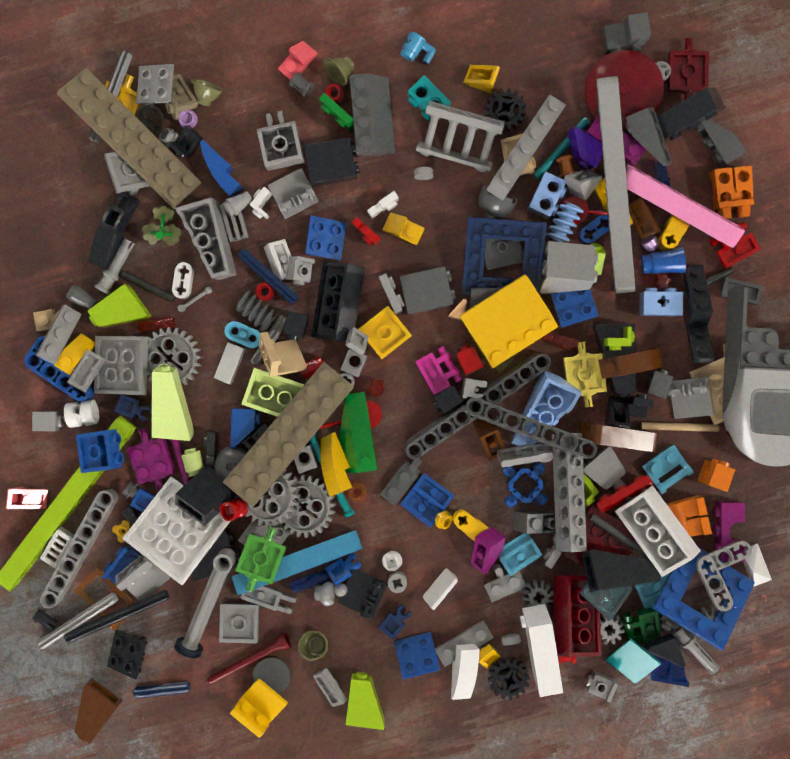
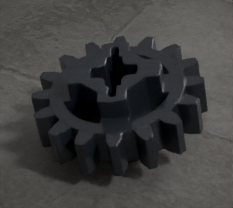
M501 88L499 94L494 91L492 94L493 98L488 97L487 102L489 104H485L484 107L488 111L485 112L484 116L496 120H505L503 129L507 128L509 132L511 126L516 129L518 127L517 122H523L524 119L521 116H525L526 111L522 109L526 107V103H521L523 96L518 98L517 91L512 94L510 93V88H508L507 92H504ZM495 103L497 110L493 113V105ZM517 107L518 114L515 117V113L513 112V110H515V108ZM502 108H504V109H507V108H508V109H509L508 113H507L506 111L501 112Z
M508 656L505 657V661L499 658L498 665L492 664L494 670L488 671L491 677H488V682L492 683L490 684V689H495L494 693L496 696L501 694L503 700L508 696L510 701H512L514 695L519 699V693L525 694L524 687H529V683L526 681L530 679L529 674H526L528 669L523 667L522 661L517 663L515 657H513L512 661H509ZM516 669L521 673V677L516 675ZM496 679H498L499 682H502V687H500L497 684Z

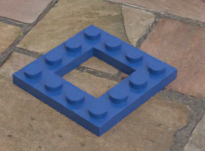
M699 548L700 552L694 559L669 573L652 608L718 650H724L755 582L730 566L719 570L732 597L733 606L729 611L717 610L713 620L705 617L681 602L684 592L695 570H697L695 566L697 559L708 554ZM703 560L701 568L706 569L708 572L705 576L715 574V572H709L708 565H710V562ZM712 578L713 581L719 584L718 579ZM722 599L720 605L725 607L727 599Z

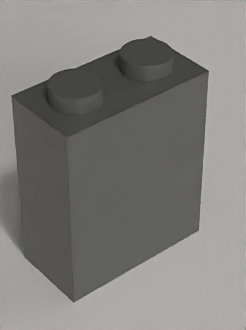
M445 266L400 276L408 315L453 306V301L456 300L454 289L450 290L449 282H452L450 270L446 271Z

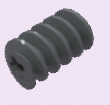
M248 290L239 299L236 311H243L242 316H249L248 320L250 322L255 320L254 325L256 327L261 325L260 330L263 332L275 322L278 315L273 317L274 310L272 309L267 312L268 305L261 307L262 300L255 302L257 296L249 297L251 291Z

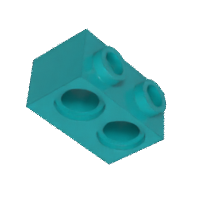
M423 75L408 90V102L414 108L418 107L422 111V116L427 121H430V114L426 113L429 101L450 107L451 102ZM418 91H424L426 93V96L420 98L416 95V93Z

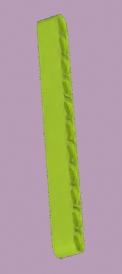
M119 416L108 430L117 429V433L121 436V443L119 444V449L121 450L136 430V427L122 416ZM80 467L77 469L0 570V585L11 592L19 584L45 550L56 530L64 525L105 470L81 473Z

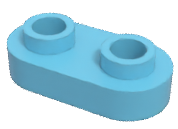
M236 321L229 322L226 325L225 335L228 339L249 348L259 346L260 332ZM234 328H238L239 330L238 334L234 335L232 332ZM252 335L256 336L255 342L250 341Z

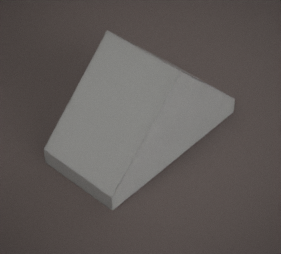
M585 169L566 175L564 180L570 194L586 201L602 180V175Z

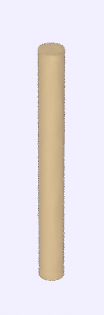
M641 422L640 429L718 432L719 425Z

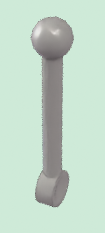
M206 287L205 291H203L202 293L188 301L186 304H180L178 306V311L184 312L186 310V307H188L204 295L210 294L212 292V288Z

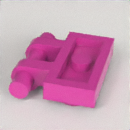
M444 346L437 349L441 357L436 359L433 353H430L416 361L434 395L451 386L447 380L448 378L453 377L455 383L462 380L459 374L460 370L458 367H455L451 360L450 352L447 353ZM443 361L449 370L445 374L439 365Z

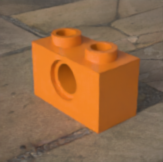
M713 458L711 461L704 460L697 481L728 492L735 469L729 468L730 464Z

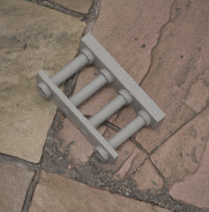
M429 101L426 113L430 114L429 116L431 117L425 142H419L416 151H419L424 156L433 155L475 167L480 172L490 171L492 162L487 161L494 136L502 134L504 122ZM441 118L448 119V122H450L443 148L432 145L438 119ZM462 123L467 125L468 131L462 152L458 153L450 149L456 127ZM478 128L486 130L487 133L480 159L469 156L475 131Z

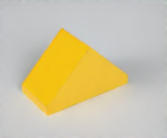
M470 65L463 83L491 94L500 67Z

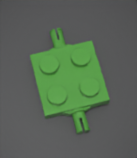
M269 526L265 537L249 534L235 570L249 578L245 588L249 592H253L257 581L273 584L284 556L286 547L272 540L276 528Z

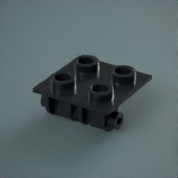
M353 569L351 572L352 576L349 577L346 583L347 593L340 597L338 603L361 613L360 616L363 618L370 617L373 619L388 583L360 570Z
M115 630L107 667L136 680L142 671L141 666L144 661L143 656H145L143 651H145L148 644L147 638L140 636L137 639L119 630Z

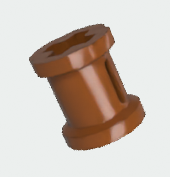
M572 155L556 159L560 169L559 178L564 179L566 175L576 172L573 169Z

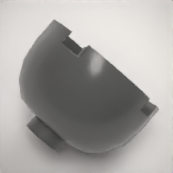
M483 184L479 192L478 204L485 211L484 216L488 218H502L509 215L518 199L513 196L510 199L506 196L502 201L487 191L489 185Z
M240 446L224 448L215 458V471L226 479L247 454V450Z

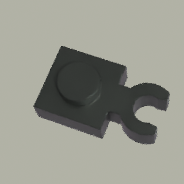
M210 431L204 436V447H206L207 452L206 465H214L216 451H218L219 432Z

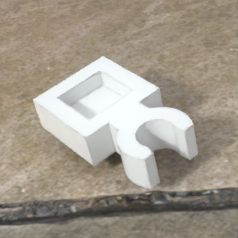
M393 191L380 200L378 204L367 210L371 218L376 217L386 209L388 211L392 210L398 205L399 197Z

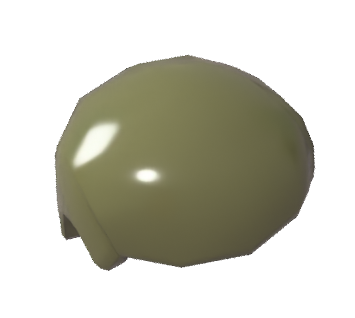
M318 630L304 633L298 641V651L302 657L310 661L322 658L328 650V639L325 634Z

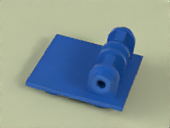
M311 215L305 254L341 261L346 223Z
M591 290L550 293L561 328L599 316Z
M431 632L394 641L403 680L440 670Z

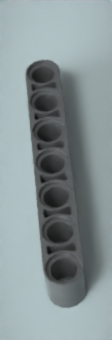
M471 398L466 403L467 413L477 419L583 459L592 458L597 453L595 443L479 398ZM473 402H477L480 405V410L476 413L469 409V405ZM491 409H495L499 413L498 418L495 420L488 417V411ZM514 416L517 419L516 426H509L506 422L507 417ZM527 423L535 425L536 430L533 434L526 432L525 425ZM546 430H551L554 433L552 441H547L544 438ZM565 437L572 439L573 445L571 448H566L563 445ZM584 444H588L592 449L589 455H585L582 452Z

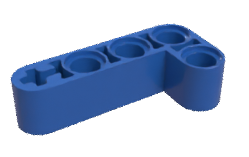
M45 336L38 337L24 358L25 365L75 400H92L95 396L92 385L89 386L85 393L86 395L83 396L81 390H75L76 387L72 385L66 386L65 380L67 377L70 378V375L54 366V364L38 357V365L34 364L36 353ZM51 367L55 369L53 376L49 373Z

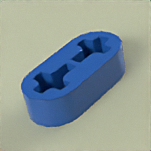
M600 215L579 232V240L583 244H591L609 231L608 215ZM600 219L608 222L606 224L607 228L602 227L598 230L597 226L601 223ZM594 230L595 233L590 236L591 240L583 237L585 235L584 231L588 233Z

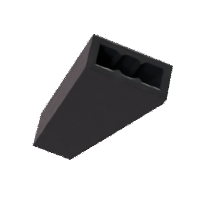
M635 324L593 325L594 335L599 351L603 354V359L636 352L635 338L631 346L621 347V350H609V347H604L605 338H623L624 327L631 326L635 334ZM636 373L608 378L612 393L618 394V397H630V393H636Z
M589 550L581 554L590 593L661 581L660 573L648 559L598 550Z

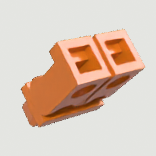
M752 166L722 168L710 171L709 180L712 183L713 210H717V213L726 219L732 218L731 209L733 208L737 209V218L749 217L750 206L754 205Z
M696 495L666 503L690 537L712 534L709 518L706 516L707 509L704 497Z

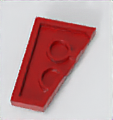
M644 475L638 476L633 480L634 483L629 486L626 484L616 489L617 492L611 496L609 494L602 496L599 499L600 502L596 503L602 513L624 503L626 497L634 498L642 493L643 489L649 488L652 485L654 487L649 475L645 477Z

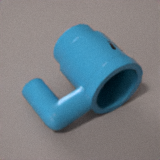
M411 31L402 46L400 55L406 60L413 62L415 57H418L421 49H423L427 53L422 61L429 65L436 49L428 44L422 36Z

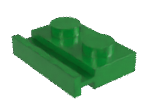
M323 93L319 98L322 110L328 115L331 114L341 127L351 131L354 127L353 118L328 95Z

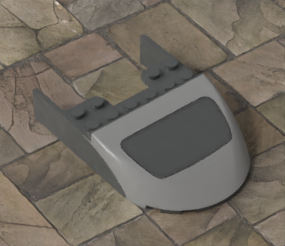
M748 287L729 289L723 386V420L726 431H729L735 447L752 461L775 467L790 465V350L778 349L779 337L775 330L747 326Z

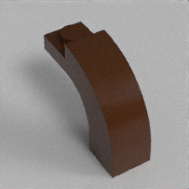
M660 347L598 360L602 379L653 370L664 366Z

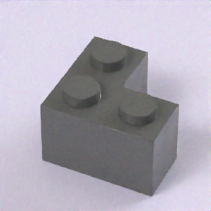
M648 12L628 15L624 23L605 25L601 31L604 55L621 50L641 51L651 37Z

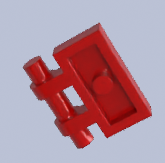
M745 222L737 224L743 229L747 228ZM752 232L745 236L743 234L734 248L716 238L709 240L712 247L720 244L722 249L715 253L724 269L761 250Z

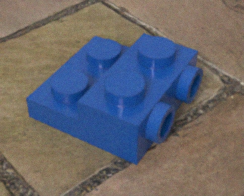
M117 429L76 435L81 473L112 470L122 467L124 456L119 449L121 436L117 433Z

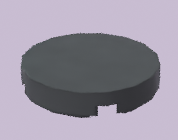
M265 657L254 668L252 675L253 683L257 679H261L276 693L280 694L290 683V667L280 657Z

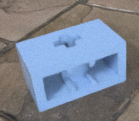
M646 288L644 292L639 293V316L683 315V292H677L676 288H666L665 292H657V288ZM659 299H661V301H664L663 305L658 303Z

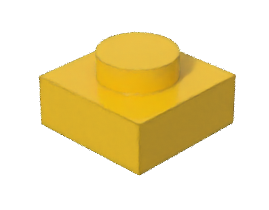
M490 644L479 651V663L486 668L501 657L499 652Z

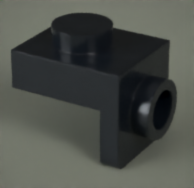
M189 125L184 128L178 139L171 142L169 146L177 156L185 158L193 155L204 138Z
M643 394L629 397L630 416L646 418L647 408H653L654 400H649L648 395Z

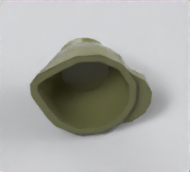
M327 57L323 61L331 80L335 84L345 86L350 79L349 75L355 69L353 61L349 57L333 59Z
M191 79V83L194 84L196 100L201 105L210 106L211 102L216 100L223 92L221 87L200 79Z

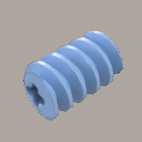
M564 201L566 204H560L559 206L563 212H556L559 219L553 218L552 220L556 224V226L549 227L553 233H546L547 237L557 242L570 241L566 235L573 234L570 227L577 226L573 220H580L577 213L584 212L578 206Z

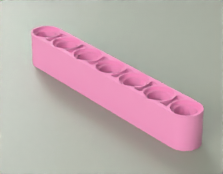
M628 164L625 166L628 190L734 248L744 234L745 229L637 168Z

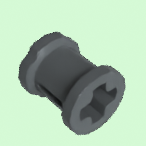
M297 72L291 79L289 86L296 88L306 98L313 90L315 84L307 81L302 77V73Z

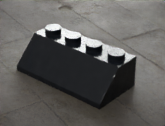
M323 262L311 337L346 342L349 330L356 327L365 267L350 263Z

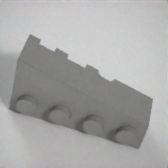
M208 198L175 208L183 220V224L186 230H188L194 246L197 247L211 278L220 280L237 275L219 201Z

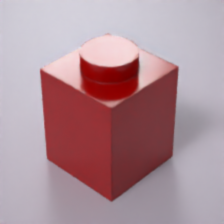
M468 344L458 349L459 353L456 356L465 375L483 368L474 346L470 348Z

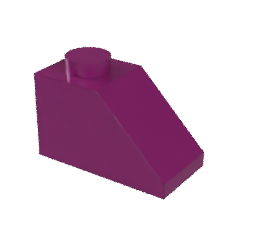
M492 526L477 535L471 564L481 573L486 574L502 553L506 537Z

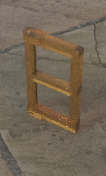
M97 567L74 590L89 606H92L95 602L83 590L98 575L102 578L105 574L100 567ZM110 579L104 580L112 588L107 595L114 592L128 605L135 603L124 591L119 590ZM102 611L98 615L100 617H103L107 614L104 611ZM126 619L110 625L113 631L117 630Z

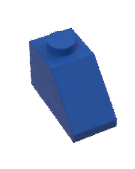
M232 409L231 447H237L257 428V425H260L261 414L258 413V410Z

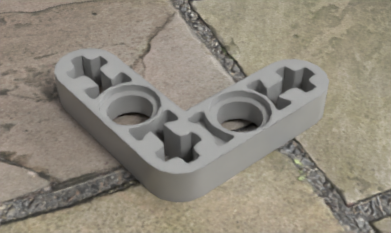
M745 541L731 543L699 557L696 561V569L714 607L720 611H729L733 606V600L719 570L744 560L751 555L752 548ZM739 545L746 548V549L743 551L744 554H742V553H736V554H734V556H733V554H732V552H731V551L739 550ZM721 552L728 554L729 558L726 563H721L718 559ZM703 560L710 562V565H708L709 572H715V574L708 575L705 578V574H708L706 569L701 568ZM712 578H716L719 581L717 589H712L709 586V581ZM722 590L724 591L723 593H720V595L723 599H727V602H725V607L718 604L721 601L719 595L714 596L713 593H718Z

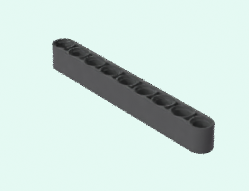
M540 351L533 352L488 383L487 387H483L475 393L483 395L479 399L496 405L550 367L551 360ZM543 357V363L537 366V359ZM523 368L528 369V372L525 376L520 375V372ZM512 379V384L509 387H505V381ZM496 390V395L493 398H489V392ZM468 397L462 403L407 439L404 443V450L407 456L411 459L420 458L476 418L470 416L466 411V403L473 397ZM473 403L469 405L470 411L474 413L480 410V407L477 409H473ZM459 412H465L463 419H456ZM443 423H449L447 430H440ZM427 434L434 435L431 441H425ZM417 445L418 449L415 452H410L409 447Z

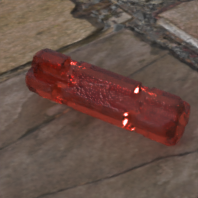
M174 317L137 322V328L141 332L148 331V329L157 330L176 326Z

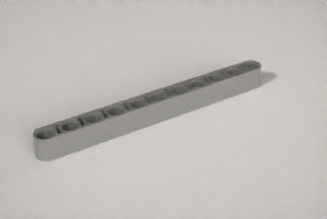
M618 76L597 79V94L615 294L635 292V277Z

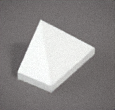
M756 543L751 545V555L743 561L749 578L755 582L754 586L772 580L759 545Z

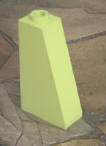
M160 364L152 371V438L190 441L194 436V427L177 368L171 367L168 364Z

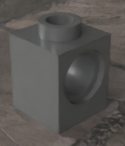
M657 368V371H650L643 393L666 399L673 376L668 375V371Z

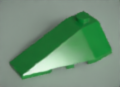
M365 391L348 394L345 398L339 442L350 468L345 469L346 473L374 471L378 467Z

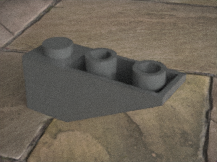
M704 120L699 123L698 127L694 128L702 136L703 145L711 151L714 163L719 165L720 168L747 153L737 135L712 120Z
M514 511V530L525 534L556 533L555 511Z

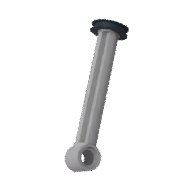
M223 548L213 561L214 568L185 637L176 639L174 648L184 657L195 659L201 656L203 646L199 643L225 579L236 562V553L230 548ZM221 558H226L229 563H224Z

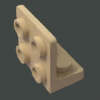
M268 332L260 333L259 351L270 377L307 369L297 341L287 340L274 343V340L270 339Z

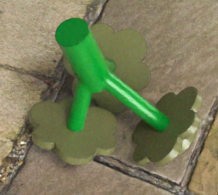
M166 206L153 208L154 218L159 219L160 226L155 225L153 222L149 223V225H144L142 227L143 239L147 240L151 245L156 244L161 239L166 241L168 246H173L175 242L178 243L182 230L176 227L175 224L164 227V223L174 219V210Z

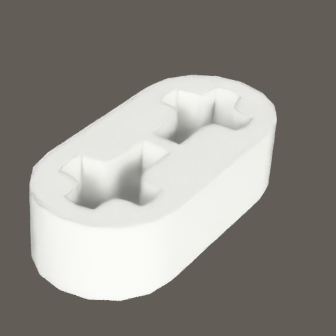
M181 262L175 268L172 292L177 298H188L191 293L194 269L190 264ZM186 266V269L189 270V273L185 274L183 280V274L180 273V270L184 269V267ZM182 282H184L183 288L186 289V292H182V295H180L177 289L181 288Z

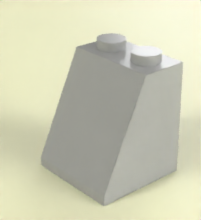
M548 241L543 255L539 293L590 290L593 283H596L598 272L595 271V265H597L598 261L595 246Z

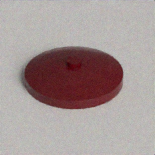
M632 50L616 51L599 60L590 71L585 84V102L594 119L599 116L597 79L618 76L622 131L627 130V116L654 107L655 113L657 112L664 94V81L660 69L648 56Z

